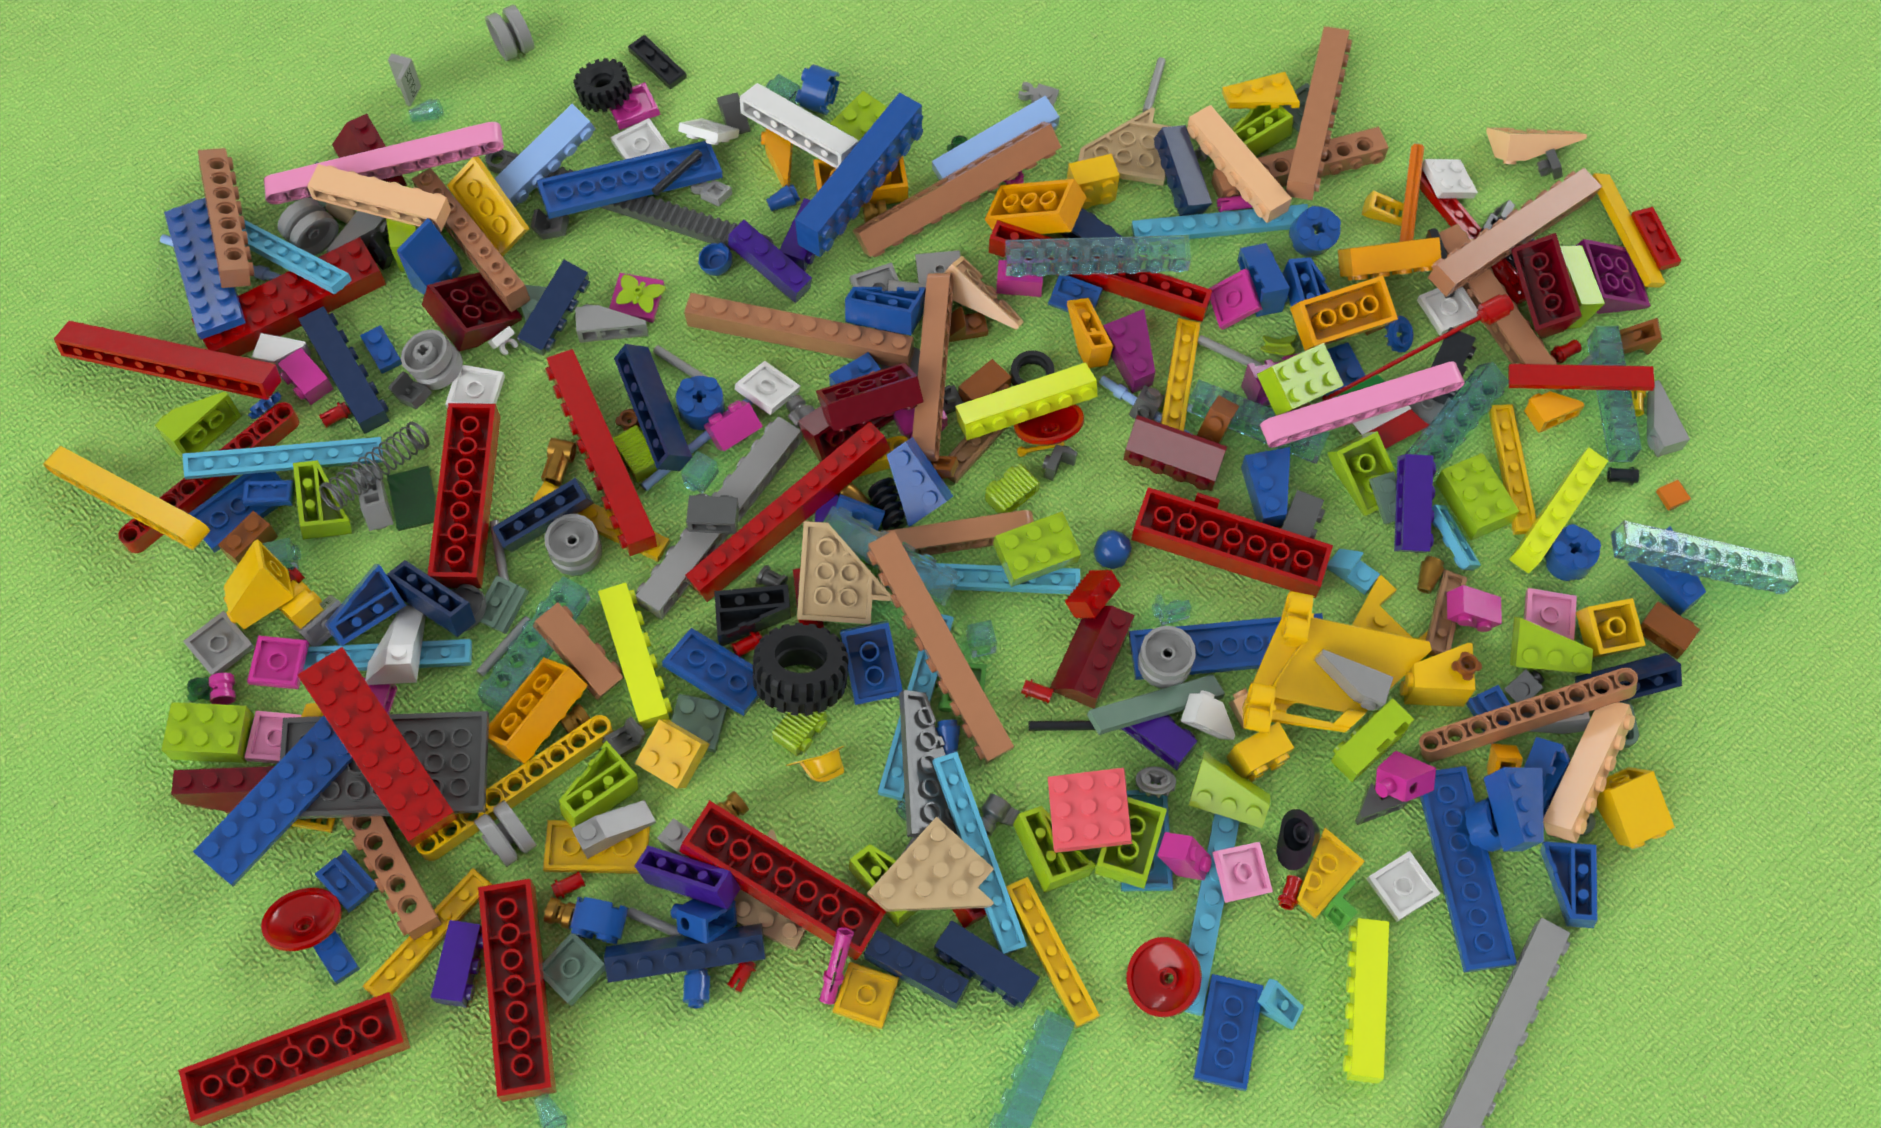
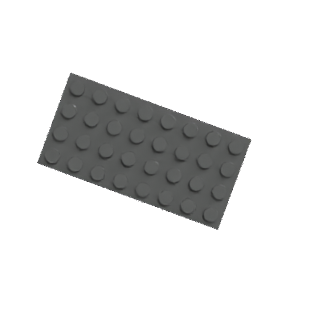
M488 711L388 714L454 813H485L489 732ZM323 716L283 718L280 760ZM353 760L298 819L391 815Z

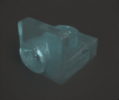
M1161 594L1156 595L1154 604H1152L1153 614L1155 618H1159L1161 625L1188 619L1192 609L1189 600L1182 602L1181 600H1175L1165 606Z

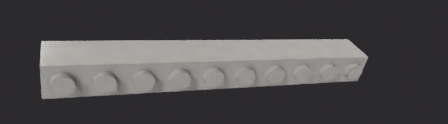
M778 416L774 422H770L767 425L764 435L760 440L754 441L749 454L739 460L737 469L733 474H729L724 479L723 486L718 493L714 492L711 495L715 497L730 495L738 498V523L801 444V430ZM688 528L684 529L679 542L668 549L663 562L657 564L653 568L646 583L643 582L636 591L638 605L662 620L691 584L685 574L717 549L729 534L689 532Z
M1542 917L1534 924L1439 1128H1485L1482 1123L1485 1116L1490 1117L1496 1106V1103L1493 1101L1496 1092L1500 1094L1507 1082L1504 1075L1507 1069L1511 1070L1517 1061L1518 1056L1515 1055V1051L1518 1046H1523L1528 1037V1033L1525 1031L1528 1023L1533 1024L1539 1013L1536 1006L1539 1000L1543 1001L1548 994L1549 987L1546 986L1549 978L1553 979L1560 967L1557 961L1560 955L1564 956L1570 946V942L1567 941L1570 932Z

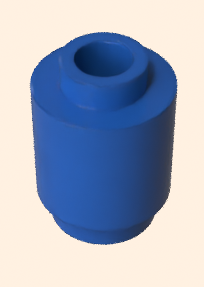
M703 968L687 971V975L684 976L683 1002L687 1003L689 1008H704V1004L710 1001V976L708 975V970Z

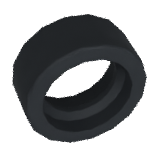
M1036 350L1020 353L1011 365V383L1013 386L1026 382L1019 377V370L1027 364L1041 366L1046 371V375L1055 373L1051 358L1045 353Z

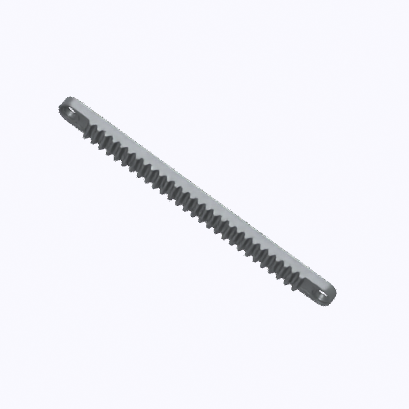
M503 149L486 154L487 167L490 171L500 174L519 154ZM495 157L503 158V161L499 164L491 162ZM562 166L555 172H551L546 178L573 172V170L569 169L568 171ZM644 196L600 207L710 244L722 242L729 250L734 251L728 246V235L738 225L736 223L730 224L728 220L722 221L719 217L715 219L710 214L705 216L703 212L697 213L694 209L690 211L685 206L681 208L678 204L672 205L670 201L666 203L661 198L656 200L654 196ZM762 234L766 239H768L773 244V240L770 237Z

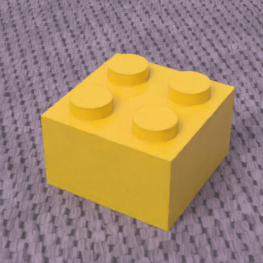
M1112 154L1069 163L1067 179H1075L1086 196L1082 206L1083 209L1116 201L1120 175Z
M1633 598L1589 606L1576 612L1583 643L1585 646L1593 649L1592 658L1633 651L1646 646Z
M659 719L635 764L676 789L686 788L710 744L670 720Z
M1279 722L1270 726V734L1258 732L1233 747L1227 755V759L1235 773L1242 778L1245 777L1254 782L1264 775L1263 773L1269 768L1274 771L1285 764L1284 762L1290 758L1289 754L1294 749V746Z

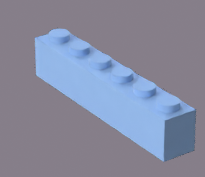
M1045 95L932 161V170L937 178L941 180L1043 121L1051 123L1055 131L1059 125V115Z
M571 104L494 179L513 206L516 207L528 198L529 193L534 188H537L536 180L544 179L551 172H555L567 156L573 155L577 147L593 135V131L596 128Z

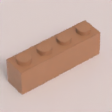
M557 602L535 620L533 627L564 663L588 685L586 688L596 700H599L622 680V670L615 662H610L604 656L606 652L600 644H594L588 637L590 636L588 630L582 624L578 625L572 619L574 616L570 609L565 605L561 606Z

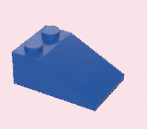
M428 218L397 249L411 286L423 295H425L427 285L457 278L462 270L457 255Z
M888 620L840 630L842 643L847 649L846 652L849 658L848 673L855 705L899 696L903 689Z

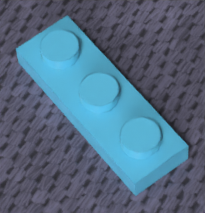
M1436 504L1432 506L1434 511L1433 525L1442 533V540L1452 550L1455 556L1454 561L1458 567L1463 570H1475L1480 567V562L1447 506Z

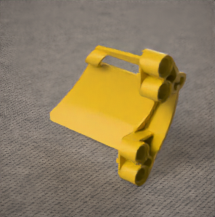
M1289 591L1281 620L1264 654L1254 681L1249 686L1247 697L1243 703L1244 729L1270 734L1271 722H1279L1309 728L1347 732L1368 710L1361 707L1360 703L1353 701L1315 661L1316 655L1324 649L1393 677L1391 689L1410 671L1414 663L1421 661L1432 651L1430 642L1314 618L1312 606L1315 596ZM1299 703L1343 712V714L1332 723L1288 714L1286 711L1291 705Z

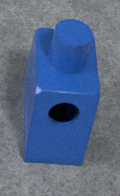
M691 899L683 905L674 904L671 909V917L677 919V931L679 934L708 944L737 925L736 901L733 900L727 910L703 901Z

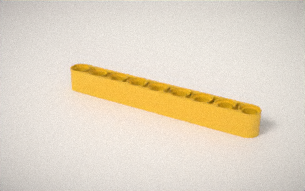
M59 446L43 463L55 476L189 549L194 550L210 532V529L197 518L62 446Z
M603 715L592 717L486 789L485 813H479L476 819L483 814H487L493 821L496 820L497 817L493 812V807L495 806H489L492 799L500 798V802L505 800L512 809L600 749L603 745L602 740L604 736L614 732L609 719ZM600 726L607 727L603 733L595 732ZM577 741H586L584 746L580 748L574 747ZM557 755H565L562 761H553ZM543 769V773L540 776H532L535 770ZM514 784H522L518 791H511V787ZM472 813L455 814L456 820L416 845L417 851L425 860L435 861L480 830L474 823L475 820L468 821V817ZM452 827L457 828L453 835L446 836L448 829ZM435 842L431 850L424 851L427 843Z

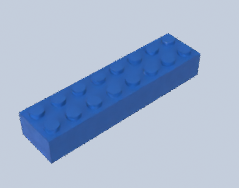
M900 92L795 219L799 246L818 257H821L825 251L828 252L831 249L836 237L844 233L849 221L857 217L861 206L870 201L874 190L882 186L887 174L895 170L899 159L902 156H906L912 143L915 140L918 141L922 136L923 115L920 103Z

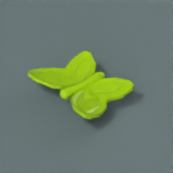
M625 274L621 278L623 290L618 294L616 303L628 304L633 301V304L639 303L646 313H650L654 305L653 299L662 295L666 287L660 284H650L645 287V282H641L638 286V280L633 276Z
M1266 335L1262 336L1264 342H1266L1265 346L1260 348L1262 352L1285 356L1295 353V348L1292 347L1291 343L1297 339V335L1280 339Z

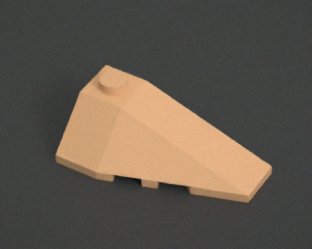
M1487 127L1486 130L1494 156L1502 159L1504 164H1516L1517 161H1526L1546 154L1545 152L1548 150H1557L1587 138V134L1565 130H1547V133L1543 130L1526 129L1524 131L1502 127Z
M963 256L959 257L944 272L952 273L953 301L1016 330L1024 322L1006 301L998 300L997 291L994 287L984 284L981 281L983 275Z

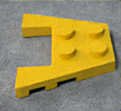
M1380 575L1352 625L1412 637L1381 607L1397 589ZM1428 630L1418 639L1426 640Z

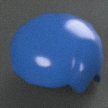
M722 242L718 244L711 243L705 246L699 253L698 264L706 274L720 276L730 269L733 261L732 254L729 248Z
M1109 530L1100 535L1094 547L1096 561L1103 567L1110 569L1124 566L1132 549L1130 539L1119 531Z

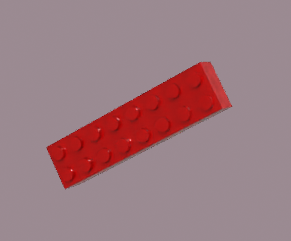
M358 237L318 257L349 273L352 279L336 294L288 271L238 296L245 324L202 340L208 350L240 357L255 349L261 333L281 337L302 326L299 318L323 306L327 313L386 285L361 237Z
M448 403L428 575L447 588H458L461 584H470L478 589H482L501 418L496 404Z
M1149 487L1147 488L1131 538L1132 541L1280 588L1313 595L1315 599L1321 588L1333 545Z
M343 647L297 674L412 848L457 819L454 811Z
M710 800L685 837L679 852L690 859L729 870L742 891L834 946L838 928L843 927L852 930L853 938L851 939L848 956L854 960L860 957L886 913L880 905Z
M529 878L478 887L497 1097L502 1102L556 1093L535 885Z
M390 992L179 1069L178 1072L190 1121L202 1127L410 1049V1044L397 999Z

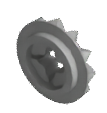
M1147 767L1136 775V786L1139 787V792L1147 793L1148 797L1156 795L1159 799L1161 795L1169 796L1170 792L1175 790L1176 778L1172 772L1165 768Z

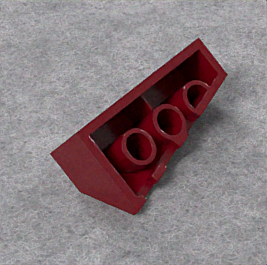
M274 766L174 770L171 795L181 804L230 813Z

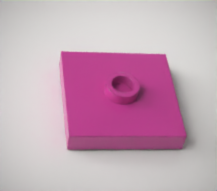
M645 82L632 87V94H629L630 98L623 100L624 104L622 106L618 104L614 110L609 108L619 130L638 124L648 118L651 119L661 115Z
M1246 268L1208 288L1213 290L1210 301L1219 328L1222 330L1262 310L1250 272Z
M619 273L609 309L654 323L661 295L653 299L654 305L650 313H646L639 303L633 304V301L628 304H617V296L623 290L621 278L625 275V273ZM627 274L638 280V286L641 282L646 283L645 287L650 284L665 285L664 280Z
M258 635L247 679L248 684L299 690L301 680L297 674L301 673L304 669L309 642L301 639Z

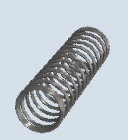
M413 421L407 423L406 427L400 429V432H395L393 437H388L386 442H381L379 447H373L372 452H366L365 457H359L358 462H352L350 467H345L343 472H338L336 477H331L329 483L325 482L320 485L319 492L321 497L332 509L341 510L343 506H347V499L354 501V494H362L361 488L368 490L369 484L375 485L376 479L382 480L383 474L389 475L390 469L396 470L397 464L403 465L404 459L410 460L411 454H418V449L424 450L427 448L430 440L426 431L418 423ZM410 425L415 426L422 433V435L425 438L426 445H424V442L422 438L419 436V434H417L414 430L410 428ZM406 429L407 435L401 433V431ZM411 431L420 439L421 443L415 439ZM396 434H399L400 440L397 439V438H394V436H395ZM401 434L411 441L416 449V453L411 452L407 448ZM389 439H392L393 445L388 443L387 441ZM395 440L404 446L409 454V458L401 454L395 444ZM382 444L386 445L387 451L381 448ZM388 445L397 451L402 459V463H399L392 456ZM375 449H378L380 456L376 453H373V451ZM381 450L390 456L395 464V468H392L385 461ZM368 454H371L373 461L369 458H366V456ZM374 455L383 461L388 469V473H385L378 466ZM364 459L366 466L359 463V461ZM367 460L379 470L381 478H378L371 471ZM357 464L359 471L352 468V466ZM360 465L363 466L371 474L374 483H371L364 476L360 469ZM350 469L352 476L345 473V471ZM352 470L357 472L363 478L367 485V488H364L359 484ZM339 474H343L345 482L338 478ZM346 476L354 481L360 493L355 492L351 488ZM332 479H336L337 486L331 484ZM338 480L349 489L353 497L352 499L343 492ZM323 487L331 491L340 507L335 506L327 498ZM340 494L343 496V498H344V500H345V504H343V500H342Z

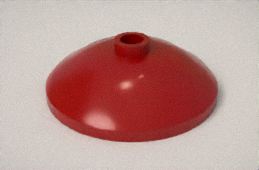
M1075 404L1015 424L1014 430L1016 435L1027 443L1038 446L1055 445L1069 440L1080 431L1084 424V415L1081 408Z
M303 888L292 891L275 901L265 912L261 923L263 937L270 946L282 951H300L311 948L324 941L336 929L341 919V906L336 896L322 888Z
M1170 937L1153 938L1143 943L1132 955L1127 968V987L1134 1003L1147 1014L1156 1017H1173L1187 1010L1197 998L1202 982L1201 966L1193 950L1182 941ZM1172 974L1174 980L1172 983H1169L1168 977Z

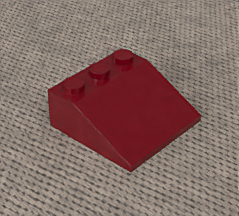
M480 272L427 285L422 306L459 352L482 345L505 328L515 325L523 318L517 309L511 312Z

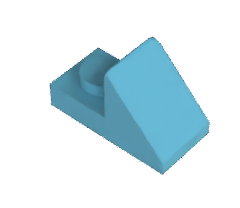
M1339 549L1328 562L1327 569L1365 595L1380 574L1361 561L1363 552Z
M1273 979L1268 980L1258 1000L1261 1004L1259 1013L1292 1030L1304 1008L1277 980Z

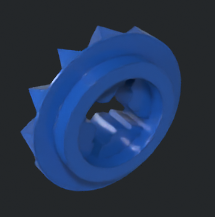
M1397 316L1398 320L1385 326L1387 330L1385 337L1388 338L1387 345L1391 346L1392 351L1401 353L1406 352L1412 345L1413 328L1406 317Z
M277 391L268 400L261 399L249 409L251 412L248 416L251 419H257L281 399L280 393Z

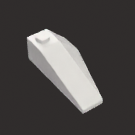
M406 605L397 612L368 662L365 679L368 685L417 682L426 615L411 605Z

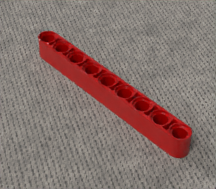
M278 403L220 450L244 449L251 445L249 448L275 446L298 427L299 418L289 403ZM238 475L219 476L210 479L183 478L159 497V499L189 514ZM133 518L119 530L118 538L128 551L136 554L143 552L164 534Z

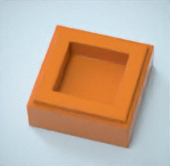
M1679 480L1656 490L1657 495L1668 511L1688 503L1691 499Z

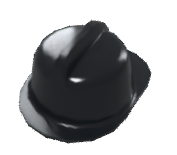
M1292 809L1283 816L1277 842L1276 853L1278 860L1288 870H1298L1307 864L1312 848L1318 843L1320 837V829L1314 818L1300 809Z

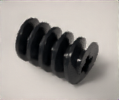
M892 477L879 480L868 490V496L871 498L872 505L885 511L881 522L882 528L885 531L902 529L908 525L899 494L896 493L898 490L896 485H893L895 481Z

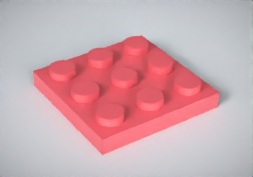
M1124 768L1048 777L1055 853L1132 844Z

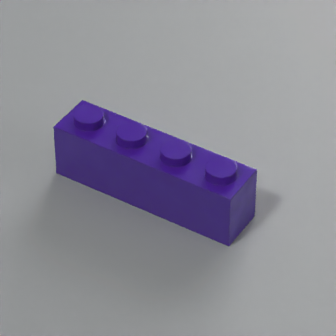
M743 220L728 235V246L795 304L811 288L812 277L746 220Z
M1415 454L1397 456L1394 551L1424 553L1430 552V548L1433 546L1434 537L1431 533V524L1434 521V511L1432 510V500L1435 497L1433 476L1436 472V464L1433 462L1434 456Z
M649 845L635 864V868L647 884L727 910L741 889L729 870Z

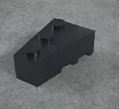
M1461 331L1445 338L1431 367L1454 361L1463 377L1467 370V366H1464L1466 359H1472L1477 348L1473 346L1476 338ZM1456 391L1431 398V400L1445 405L1448 398L1453 399Z
M788 584L714 591L717 637L721 646L750 635V632H759L791 618Z

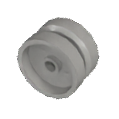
M512 4L503 8V18L496 12L485 16L490 35L505 61L517 57V48L524 54L534 50L535 46L531 33L515 5Z
M303 198L288 206L281 214L277 229L287 242L315 256L326 250L335 240L339 225L317 200Z
M424 330L414 335L407 341L401 354L402 366L418 383L427 386L429 390H438L450 385L462 370L463 360L460 352L437 330Z
M567 514L555 519L548 526L545 533V547L556 569L563 574L576 576L583 575L595 568L602 556V544L592 521L582 515Z
M1160 626L1151 630L1145 636L1138 656V669L1142 677L1150 685L1158 688H1167L1183 683L1189 676L1196 656L1195 645L1191 637L1182 629L1174 626Z
M503 800L493 807V812L500 823L496 825L487 814L480 816L474 823L483 834L481 837L493 854L498 855L504 865L508 867L518 860L517 853L511 844L515 843L523 853H528L537 845L510 806Z

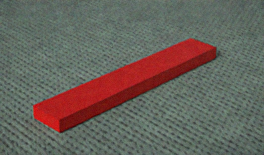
M1509 364L1508 388L1653 391L1655 388L1654 367Z

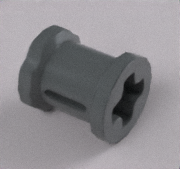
M765 565L759 572L756 584H763L765 586L786 585L788 576H781L772 571L769 565Z

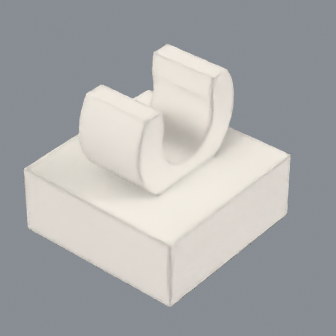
M510 326L488 341L493 349L499 346V350L503 355L508 354V351L505 349L506 343H510L513 348L518 346L517 341L510 338L515 334Z

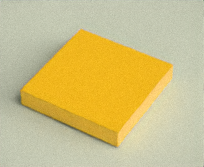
M849 962L832 1012L883 1029L899 978Z

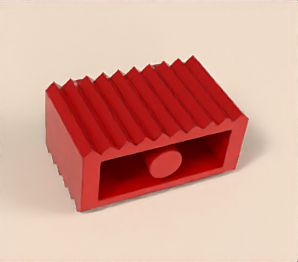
M1089 570V574H1086V577H1083V580H1081V583H1078L1076 589H1073V593H1070L1068 599H1065V603L1075 618L1095 619L1120 588L1121 584L1112 570Z

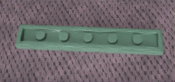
M1212 674L1091 709L1087 716L1098 735L1182 711L1185 709L1190 693L1207 691L1215 695L1214 699L1219 700L1223 699L1225 692Z

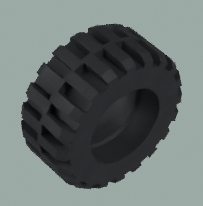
M796 623L791 626L789 624L782 625L780 629L776 627L769 632V635L765 634L754 649V689L757 691L759 698L762 701L765 700V704L771 708L776 707L778 712H790L794 716H798V714L812 715L816 711L818 713L823 712L827 709V706L832 707L845 693L849 662L847 649L834 633L830 634V631L824 627L821 629L817 628L815 624L803 625V623ZM793 665H806L816 670L808 673H796L784 668Z

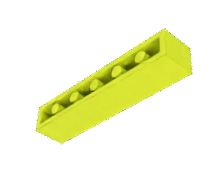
M1085 362L956 405L957 423L968 441L1098 397L1097 380Z
M1589 447L1578 457L1509 558L1511 562L1528 574L1541 562L1607 464V459Z
M622 583L598 591L639 725L645 730L654 727L659 719L670 720L668 713L672 712L669 699L668 697L663 699L661 691L665 690L661 675L656 677L654 669L658 668L655 655H649L647 647L651 646L648 633H642L640 628L641 625H645L641 611L635 612L633 606L638 603L634 589L629 591L627 584Z
M1358 918L1353 926L1350 925L1348 940L1352 941V951L1348 952L1347 966L1351 967V977L1348 976L1346 982V992L1350 993V1003L1347 1002L1345 1007V1018L1349 1019V1029H1345L1344 1045H1348V1055H1344L1343 1071L1347 1072V1080L1379 1084L1384 1079L1389 922Z

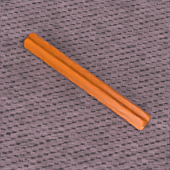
M1422 144L1411 146L1400 242L1413 240L1424 155V146Z

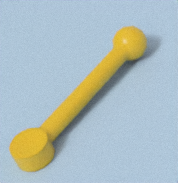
M1062 442L1057 445L1063 446L1065 443ZM1055 445L1030 448L1021 446L1017 449V454L1023 457L1029 452L1054 448Z

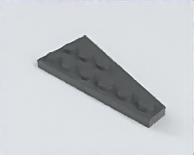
M902 690L899 693L907 837H918L936 817L958 836L932 763L933 759L945 756L943 749L945 744L942 736L938 735L934 725L936 719L929 700L924 692Z

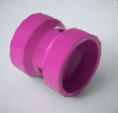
M216 673L209 677V686L212 688L210 693V702L212 704L228 705L236 701V692L233 690L235 685V676L233 674Z

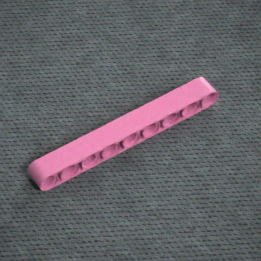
M1451 361L1268 418L1260 424L1268 446L1274 448L1456 391L1464 386L1465 382L1456 362Z

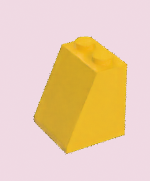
M258 539L252 543L224 584V601L228 608L226 614L231 622L234 624L238 623L243 629L251 626L294 598L288 569Z
M1473 643L1463 644L1414 663L1410 671L1406 673L1404 681L1400 683V695L1404 696V704L1464 707L1476 690L1475 673L1472 680L1466 681L1458 671L1452 670L1451 664L1454 661H1458L1462 652H1469L1473 655Z
M1627 767L1607 776L1606 787L1603 792L1599 793L1596 807L1619 845L1627 846L1631 849L1639 848L1645 845L1644 841L1651 838H1661L1667 834L1666 831L1675 828L1654 771Z

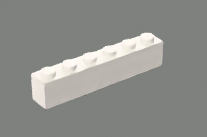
M759 83L740 96L741 114L836 169L859 142L854 137Z

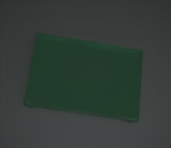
M429 466L387 475L398 531L434 523L436 497Z

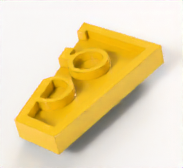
M1286 72L1222 87V94L1229 109H1255L1258 105H1270L1271 108H1279V105H1291V108H1299L1300 101Z
M1326 828L1322 832L1296 899L1298 905L1315 919L1365 862Z

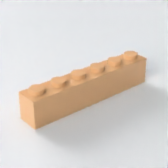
M1211 105L1189 117L1187 131L1190 138L1196 140L1203 153L1208 154L1216 168L1226 175L1229 183L1235 186L1241 193L1242 198L1254 208L1258 217H1262L1266 223H1269L1289 210L1292 198Z
M318 164L307 185L312 198L315 200L418 227L428 218L439 232L442 231L451 212L447 197L439 193L424 192L419 188L405 187L399 183L382 181L373 176H362L354 171L347 172L330 165Z
M1616 702L1594 710L1543 818L1547 835L1577 843L1580 834H1584L1587 827V819L1590 813H1593L1596 809L1597 797L1606 787V778L1609 771L1614 770L1616 756L1619 750L1622 751L1625 746V737L1628 730H1632L1634 726L1635 716L1632 714L1629 704Z

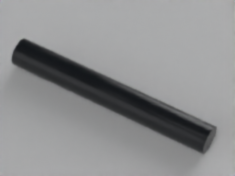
M696 149L652 188V192L656 196L663 192L702 157L701 151Z
M1090 720L1028 721L1029 731L1095 730Z

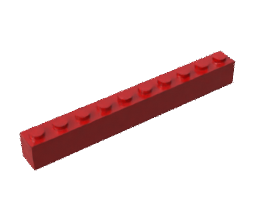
M997 220L989 238V253L1012 261L1044 263V271L1058 276L1062 273L1101 287L1104 291L1201 323L1210 303L1213 291L1211 289Z
M68 321L54 338L61 356L268 400L281 383L276 364L220 353L85 323Z
M571 349L547 357L548 367L545 368L549 381H554L553 391L557 399H562L563 403L560 406L564 417L569 416L571 422H568L571 433L579 438L576 441L581 454L585 453L587 457L584 461L588 472H593L595 478H592L597 492L602 491L603 497H601V501L605 511L610 510L612 516H609L613 529L619 530L620 535L617 537L621 548H626L629 556H633L657 547L654 530L574 350Z
M868 422L685 574L694 589L706 602L710 601L715 596L714 591L723 590L813 515L816 510L826 504L886 454L890 447L885 436L871 422Z

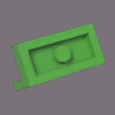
M1353 879L1331 900L1322 913L1341 932L1358 913L1344 899L1356 884Z

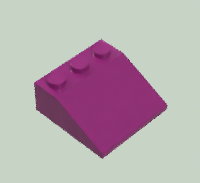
M1583 239L1575 245L1583 246L1605 302L1596 314L1647 309L1650 307L1643 281L1625 247Z

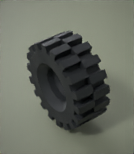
M603 58L601 62L597 59L594 60V64L589 62L586 64V68L581 67L579 69L580 73H576V79H574L573 83L582 106H586L587 110L590 111L593 108L594 112H599V109L607 112L608 108L614 110L616 105L622 106L624 104L623 100L630 98L629 94H632V84L625 65L623 66L622 62L619 61L617 63L616 59L609 61L608 58Z

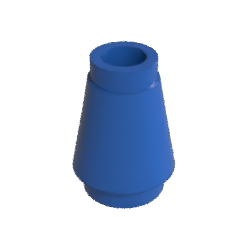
M786 184L770 196V198L766 199L772 212L797 205L796 202L800 201V197L793 184L789 186Z
M957 720L938 721L936 730L938 735L943 738L945 755L957 752L960 726H958Z

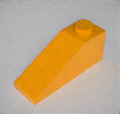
M766 128V131L761 133V145H765L766 155L782 187L786 184L789 186L793 143Z
M1090 299L1068 300L1067 307L1078 352L1083 363L1086 362L1089 368L1108 366L1113 345Z

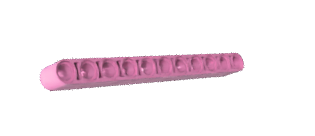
M486 122L271 174L264 178L265 198L268 203L277 205L312 197L307 185L318 164L330 165L339 170L354 171L362 176H373L382 180L498 152L504 148L501 125L497 122Z

